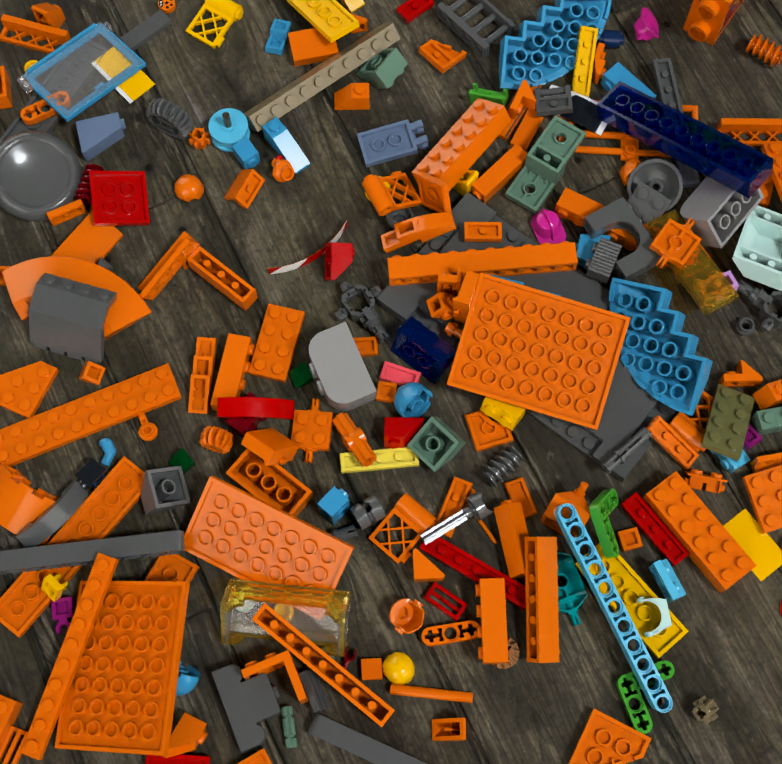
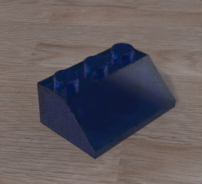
M412 316L398 328L390 350L416 371L421 372V375L433 384H436L456 353V349L451 344L446 343L435 332L429 330Z

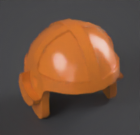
M401 598L391 605L389 620L395 626V630L401 635L403 633L410 634L422 627L424 620L423 604L416 599L412 601L408 598Z

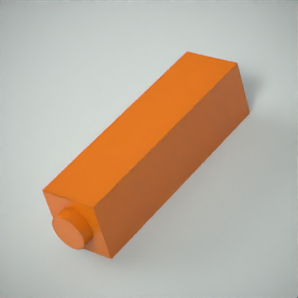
M516 143L472 184L471 195L485 204L524 167L528 153Z
M505 500L500 502V506L493 509L509 577L523 578L525 577V537H529L521 502Z

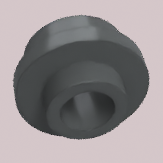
M748 317L740 318L736 322L737 332L743 336L751 335L755 330L754 321ZM742 325H746L748 329H744Z

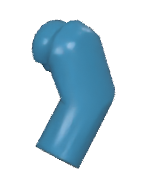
M102 438L99 441V446L102 447L105 454L100 463L109 467L116 454V448L110 438Z

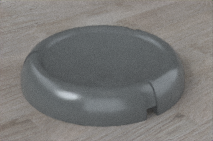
M24 131L8 137L0 144V206L5 211L27 221L49 220L47 212L74 201L78 184L81 182L82 172L75 153L64 141L46 132Z

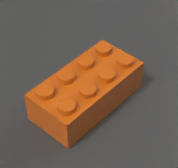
M246 449L226 472L228 479L243 491L295 517L300 514L314 497L313 492L279 464L266 466L264 460L249 449Z

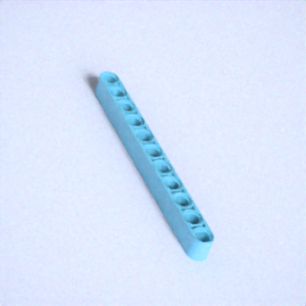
M569 503L558 505L554 510V516L649 705L658 712H669L673 707L672 698L575 507ZM563 507L569 510L570 514L567 519L561 516V509ZM572 526H576L579 530L577 537H573L570 533ZM583 544L588 547L586 556L580 553V547ZM592 563L596 564L598 568L595 575H592L589 571ZM602 582L607 585V591L603 594L599 591V585ZM611 601H614L617 605L614 612H610L608 608ZM621 620L626 622L624 631L618 629V623ZM631 639H634L636 643L633 650L628 648V642ZM641 658L645 660L643 669H639L637 666ZM653 677L655 685L652 688H648L647 681ZM660 697H663L665 703L662 707L659 708L657 706V700Z

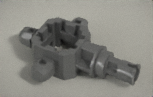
M741 279L738 283L737 291L746 295L748 300L752 302L751 304L760 309L758 314L760 319L763 320L760 329L764 332H769L772 327L775 329L782 328V317L778 319V315L773 312L770 314V309H768L771 302L775 303L778 301V304L782 306V292L773 291L772 294H769L763 289L751 287Z
M343 282L340 285L343 292L341 299L342 308L336 311V319L340 322L347 319L348 316L352 322H361L366 329L373 331L380 343H384V339L387 341L390 335L381 325L380 316L375 311V299L382 293L379 286H374L368 291L364 285L353 287L349 282ZM355 296H362L368 302L369 307L366 306L361 312H355L349 306L348 301L353 300Z

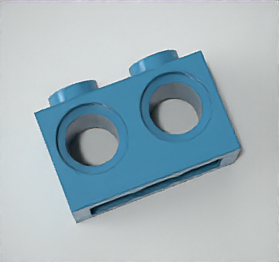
M334 486L317 503L319 512L335 525L350 508L349 495L342 488L338 490Z

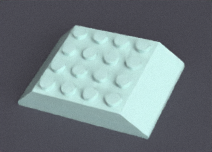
M757 205L745 220L732 259L744 277L782 291V214Z

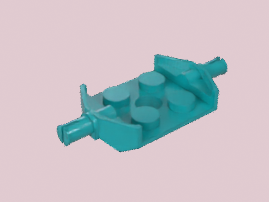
M557 552L558 577H564L567 582L565 587L558 586V613L570 615L573 626L582 624L577 613L578 608L588 597V594L571 554Z

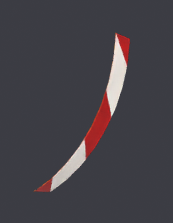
M347 220L329 243H336L348 226ZM325 247L294 264L267 268L268 273H283L305 266L323 255Z

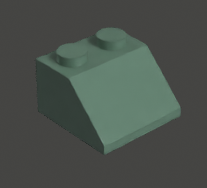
M386 48L366 61L356 75L377 89H388L394 84V80L404 72V68L408 63L397 48Z
M431 416L407 446L436 472L454 458L466 442L439 417Z

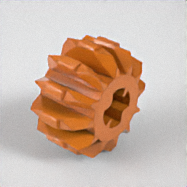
M207 426L201 433L199 442L206 450L218 454H226L232 448L234 437L227 430L216 426Z

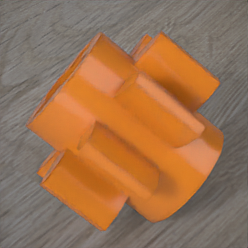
M195 127L189 133V143L194 145L195 150H205L207 144H211L210 132L205 133L204 127L202 129Z

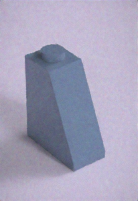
M118 112L76 121L81 151L86 161L91 160L125 137V120L120 118Z

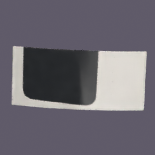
M555 85L550 86V88H559ZM571 91L573 113L557 115L586 127L601 136L615 111L595 100Z

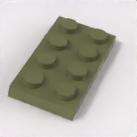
M718 384L700 446L738 461L742 454L755 400L754 397Z

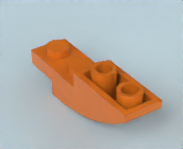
M451 212L432 213L394 224V230L380 236L384 251L389 253L419 239L424 243L456 229V225Z

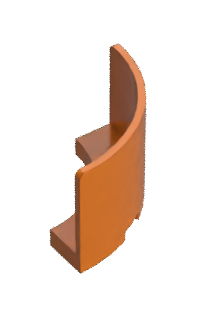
M1 463L0 525L17 535L30 522L33 524L59 498L41 488L35 490L30 486L31 481L24 477L19 470ZM50 537L38 546H45Z

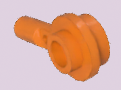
M144 412L139 413L137 416L141 423L138 431L140 438L144 441L154 440L158 435V428L155 424L148 422Z

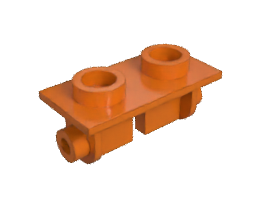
M691 468V471L685 470L689 477L685 478L684 481L690 488L702 490L703 483H706L705 491L718 494L724 492L725 485L722 482H728V480L722 477L723 474L711 472L710 475L703 474L702 470Z

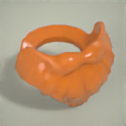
M630 159L619 171L621 182L624 186L628 184L629 174L641 163L638 159Z

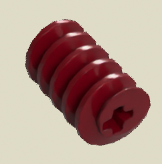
M86 164V170L83 172L81 182L78 184V189L74 196L76 200L81 199L85 204H91L89 171H105L96 164Z

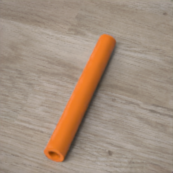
M391 684L390 694L473 703L472 692Z

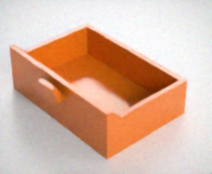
M316 28L288 33L295 67L323 62L338 53L336 41L330 43Z
M471 271L466 272L458 296L452 299L454 321L465 324L480 274Z
M274 428L246 432L241 442V445L262 458L266 466L274 464L284 465L288 461H292L299 448L298 444Z

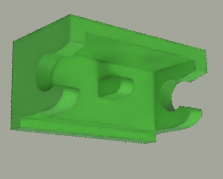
M473 83V90L470 89L468 93L471 105L477 98L504 105L506 108L510 97L508 89H503V93L478 88L477 83Z

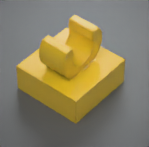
M49 574L44 578L41 589L53 602L61 598L62 592L68 585L67 581L63 584L58 582L61 578L60 574L54 577Z

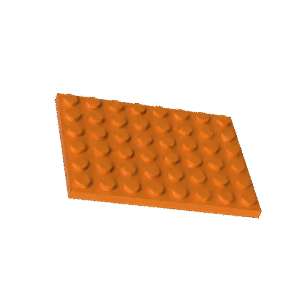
M480 272L446 385L598 430L630 317Z
M80 581L76 608L87 581ZM111 581L61 709L54 748L168 756L190 583L181 581Z

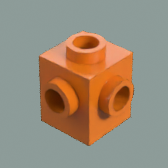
M439 292L426 300L431 317L443 319L444 321L452 319L454 317L452 299L455 297V294Z

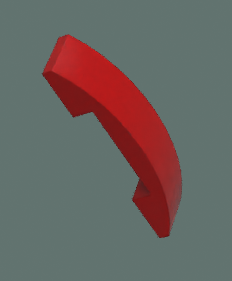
M260 397L217 398V417L294 420V400Z

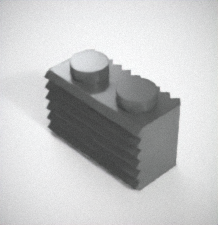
M600 238L599 243L595 242L591 253H594L593 258H588L585 269H588L586 276L607 283L622 245L604 238Z

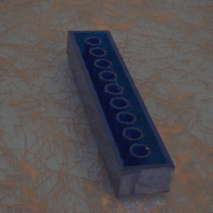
M621 81L597 104L598 119L747 198H750L773 172V158Z

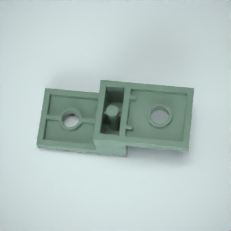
M555 115L526 155L525 165L505 192V197L536 214L563 176L567 162L585 138L586 132ZM562 136L566 141L559 142L556 137ZM532 187L535 191L527 193L525 188Z

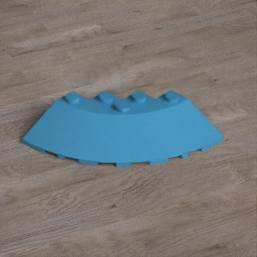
M555 0V7L542 5L537 11L536 22L524 20L519 25L518 37L505 35L501 39L499 50V89H519L523 79L532 87L539 86L538 84L544 85L574 69L580 27L597 28L598 40L608 19L612 0Z
M612 277L609 290V311L630 317L620 352L622 363L628 368L637 384L653 398L676 411L693 416L708 381L713 361L708 358L695 356L699 338L695 335L681 332L686 315L679 311L668 309L672 297L671 291L665 288Z

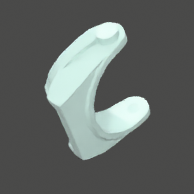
M639 597L636 600L637 603L652 602L659 607L661 612L659 626L653 631L645 632L644 636L646 638L653 637V635L672 625L666 599H644V597Z

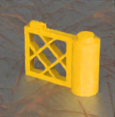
M205 0L204 5L186 29V33L213 49L220 47L225 40L223 36L232 23L242 18L244 13L243 7L232 0ZM207 10L212 13L213 18L203 20L202 16ZM216 21H226L223 27L217 28ZM214 22L215 28L205 31L204 24ZM202 25V32L195 33L192 31L195 26ZM216 33L217 37L211 42L207 40L206 35Z

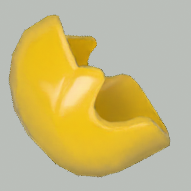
M394 652L388 655L383 662V673L391 684L405 685L415 675L414 663L405 653Z

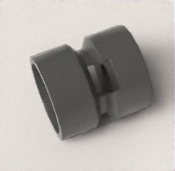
M373 494L364 499L363 504L357 503L349 508L352 517L362 531L371 526L372 521L378 522L386 517L381 504Z

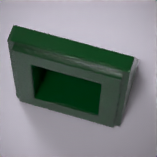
M306 362L299 364L289 371L296 389L314 382Z
M183 448L179 449L168 462L172 467L181 466L183 475L196 465Z

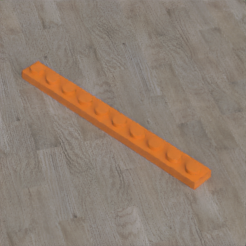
M99 552L97 554L20 753L36 760L43 759L119 559Z

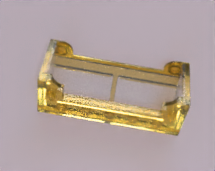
M229 579L220 604L221 643L236 645L241 643L244 637L276 640L252 620L257 611L266 603L316 645H325L327 654L344 657L347 643L351 591Z

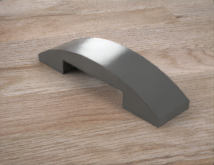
M76 480L61 493L62 496L33 524L30 522L15 536L26 548L36 547L45 541L85 501L89 494Z

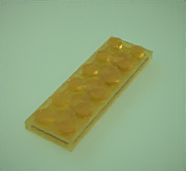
M674 209L643 226L652 234L654 240L670 218L679 224L684 225L685 222ZM700 243L681 269L671 262H666L705 316L739 297V294Z

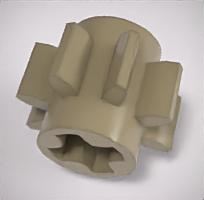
M703 696L693 702L695 708L692 710V713L697 721H704L705 724H708L718 718L716 712L719 710V707H717L714 699H707L706 696Z

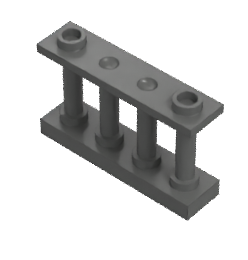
M457 0L450 6H446L443 2L439 3L436 16L483 59L489 56V44L504 32L509 36L514 35L515 25L513 21L504 16L488 0H470L476 6L462 17H458L454 11L468 0ZM479 11H483L487 17L474 28H470L466 22ZM494 21L499 28L486 39H482L477 33Z

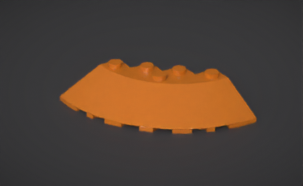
M63 256L39 257L15 264L2 271L12 304L21 320H29L28 309L36 283L45 273L117 293V299L110 307L104 324V341L152 313L144 299L125 280L111 270L83 259Z

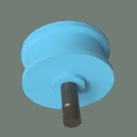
M225 108L217 111L210 118L209 132L213 144L218 149L225 152H233L232 145L246 137L250 138L248 121L241 111Z

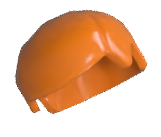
M185 174L175 182L174 192L179 199L190 202L193 199L199 200L204 193V185L196 176Z

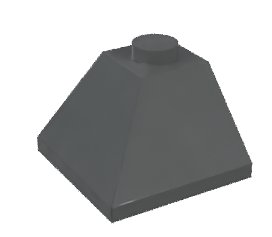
M181 466L151 469L144 472L141 500L145 515L162 513L191 503Z

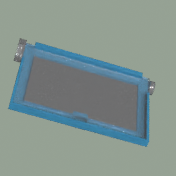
M105 21L104 23H93L28 68L24 75L17 78V81L26 93L34 90L66 122H69L146 67V62L111 32V25Z

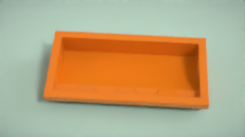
M91 211L51 256L73 257L98 264L99 258H104L123 237V234L114 226H93Z

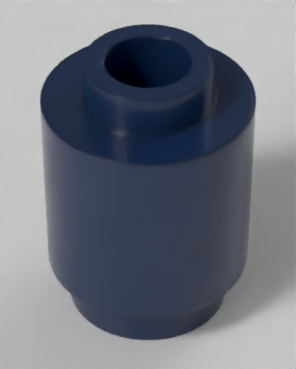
M604 30L599 37V42L605 44V48H619L620 45H623L624 34H621V30Z

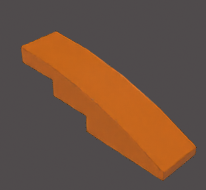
M197 337L193 374H191L188 413L208 414L217 338Z

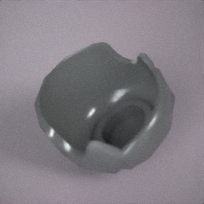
M408 207L392 211L385 215L388 225L395 229L394 224L413 218V212Z

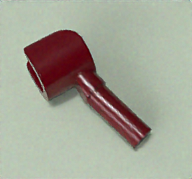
M349 646L344 651L343 667L346 670L350 661H353L357 654V649L354 654H348Z

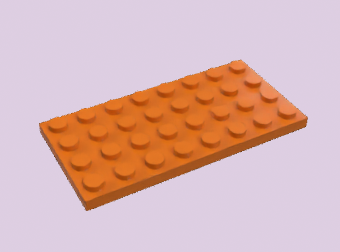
M213 475L207 481L184 534L185 551L319 620L323 618L355 548L347 542Z

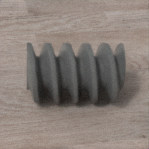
M507 445L506 451H500V456L496 455L494 460H490L488 465H484L481 472L484 478L497 488L496 480L503 483L502 475L509 478L507 471L509 470L514 473L515 469L513 466L515 465L520 468L519 461L524 462V459L513 446Z

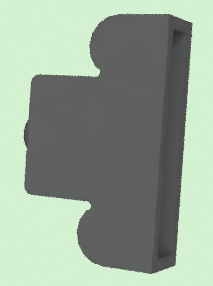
M228 665L212 672L240 751L245 753L261 746L266 741V731L258 724L281 714V707L277 700L280 694L277 686H272L267 674L262 673L244 681L242 669L236 665Z

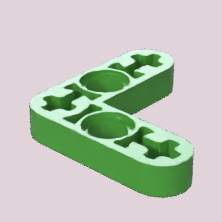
M614 488L603 490L589 506L591 519L603 554L607 559L615 558L619 555L618 543L608 517L619 501L618 494Z
M664 660L654 663L657 670L662 668L661 665L669 668L667 676L664 673L660 674L663 681L674 675L675 669L671 662ZM632 671L620 676L617 679L616 687L632 728L642 734H647L651 731L653 723L641 695V687ZM653 677L651 678L650 682L647 683V686L655 684V680ZM624 678L626 681L631 682V685L629 686L630 692L635 691L636 693L628 696L627 698L624 694H628V690L626 687L622 688L621 684L624 682ZM631 698L639 701L640 707L638 710H632L629 707V700ZM643 711L644 715H640L642 721L647 722L645 731L643 728H638L637 724L640 723L638 716L634 718L632 714Z

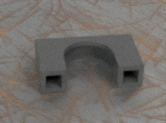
M624 197L585 217L583 227L592 240L612 229L625 230L634 237L637 249L616 261L613 267V271L619 279L630 281L656 266L661 256L649 248L654 241L653 236L644 228L641 218L635 215L631 204L628 201L626 202Z

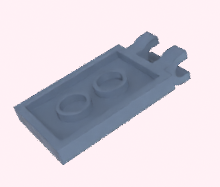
M407 119L358 133L357 137L366 168L418 153L417 148H429L427 135L420 136L419 138H416L415 135L424 133L422 119L414 123H409Z

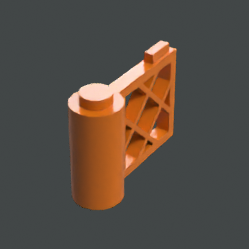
M396 171L392 172L390 176L384 177L370 174L363 179L362 186L379 216L387 215L395 210L419 206L422 203L406 173ZM402 179L405 186L397 183V181ZM384 182L392 185V189L386 187ZM395 188L401 190L403 195L395 192ZM406 194L412 196L414 201L406 198ZM393 197L399 199L401 203L396 204Z
M704 390L701 397L706 400V405L697 404L695 409L696 418H689L684 413L679 412L669 424L697 453L700 450L702 452L706 450V448L700 446L705 430L702 428L701 422H707L708 419L700 418L699 409H707L709 414L713 397Z
M405 493L369 536V539L396 563L403 562L405 564L412 555L410 550L421 539L420 534L437 525L435 522L437 518L408 493ZM394 514L401 519V527L390 528L389 520ZM413 529L418 535L414 540L405 541L404 530ZM402 530V541L391 542L390 531ZM388 531V542L379 543L375 539L379 532ZM403 544V553L397 558L392 554L391 545ZM383 545H389V550H387Z

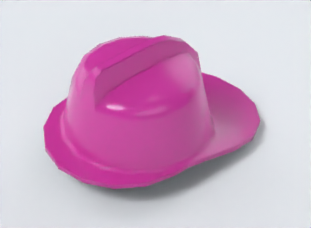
M643 7L641 16L634 23L636 39L638 41L641 39L649 41L655 37L659 38V26L655 16L648 8Z
M542 209V211L533 216L531 226L540 244H558L566 240L564 227L555 212Z

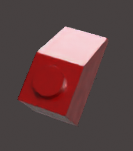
M325 243V281L336 280L353 262L355 255L353 243Z
M385 417L384 448L396 449L406 447L424 426V418Z

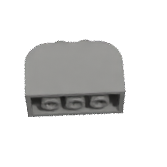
M723 167L713 171L702 181L684 202L680 209V214L685 223L688 218H692L691 222L695 221L691 230L702 239L699 245L722 248L764 198V195L751 169Z
M343 322L316 334L309 344V370L313 379L317 378V389L321 396H325L328 404L335 410L345 412L376 400L377 391L347 323Z

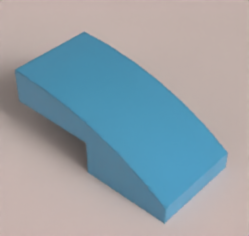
M274 19L270 28V36L265 46V52L277 55L283 54L291 28L290 21Z

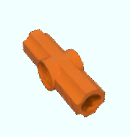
M341 412L336 415L332 423L342 436V441L349 452L352 451L362 467H368L373 464L377 457L367 443L366 436L361 428L355 426L347 413Z

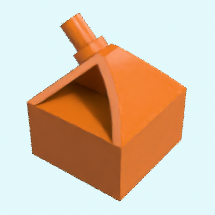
M582 481L574 491L556 493L544 512L540 523L565 537L554 516V510L558 505L569 503L575 507L585 526L590 517L589 507L585 500V491L589 485ZM563 507L561 509V516L567 519L570 513L567 508ZM572 526L570 533L573 537H577L579 530L576 526Z

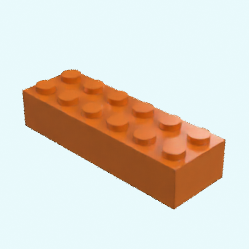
M477 98L412 171L417 184V174L422 171L448 184V191H450L511 122L505 106Z
M677 471L642 498L690 553L688 556L720 594L757 566Z

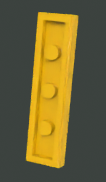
M581 26L579 29L571 91L589 98L598 29Z

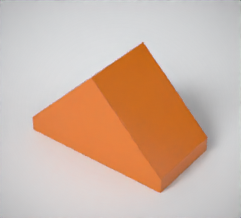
M415 548L413 550L414 583L442 582L445 579V574L418 549Z
M466 718L432 719V741L466 740Z

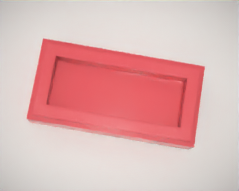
M385 361L379 380L398 383L400 387L410 382L418 383L421 372Z

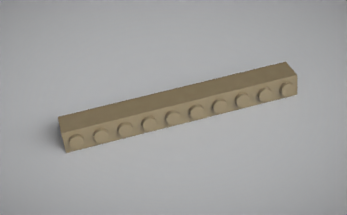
M382 23L243 113L247 118L250 129L259 132L262 130L263 125L275 117L279 119L400 40L401 38L394 24Z

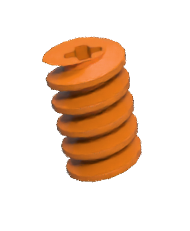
M755 34L749 42L746 52L749 53L752 50V56L758 54L759 60L765 57L764 63L770 61V67H773L775 64H777V67L782 60L781 45L774 48L775 41L768 44V37L762 41L763 34L758 37Z

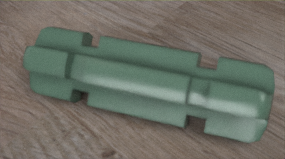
M284 706L281 708V713L284 716L282 721L284 736L286 737L285 745L288 749L297 747V739L294 736L296 731L294 718L292 717L293 708L292 706Z

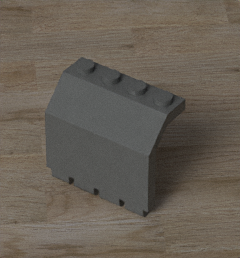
M45 273L36 283L28 309L30 342L34 343L35 348L46 351L50 348V352L63 356L67 353L68 357L81 361L85 357V362L89 360L99 365L104 359V324L110 307L117 299V293Z

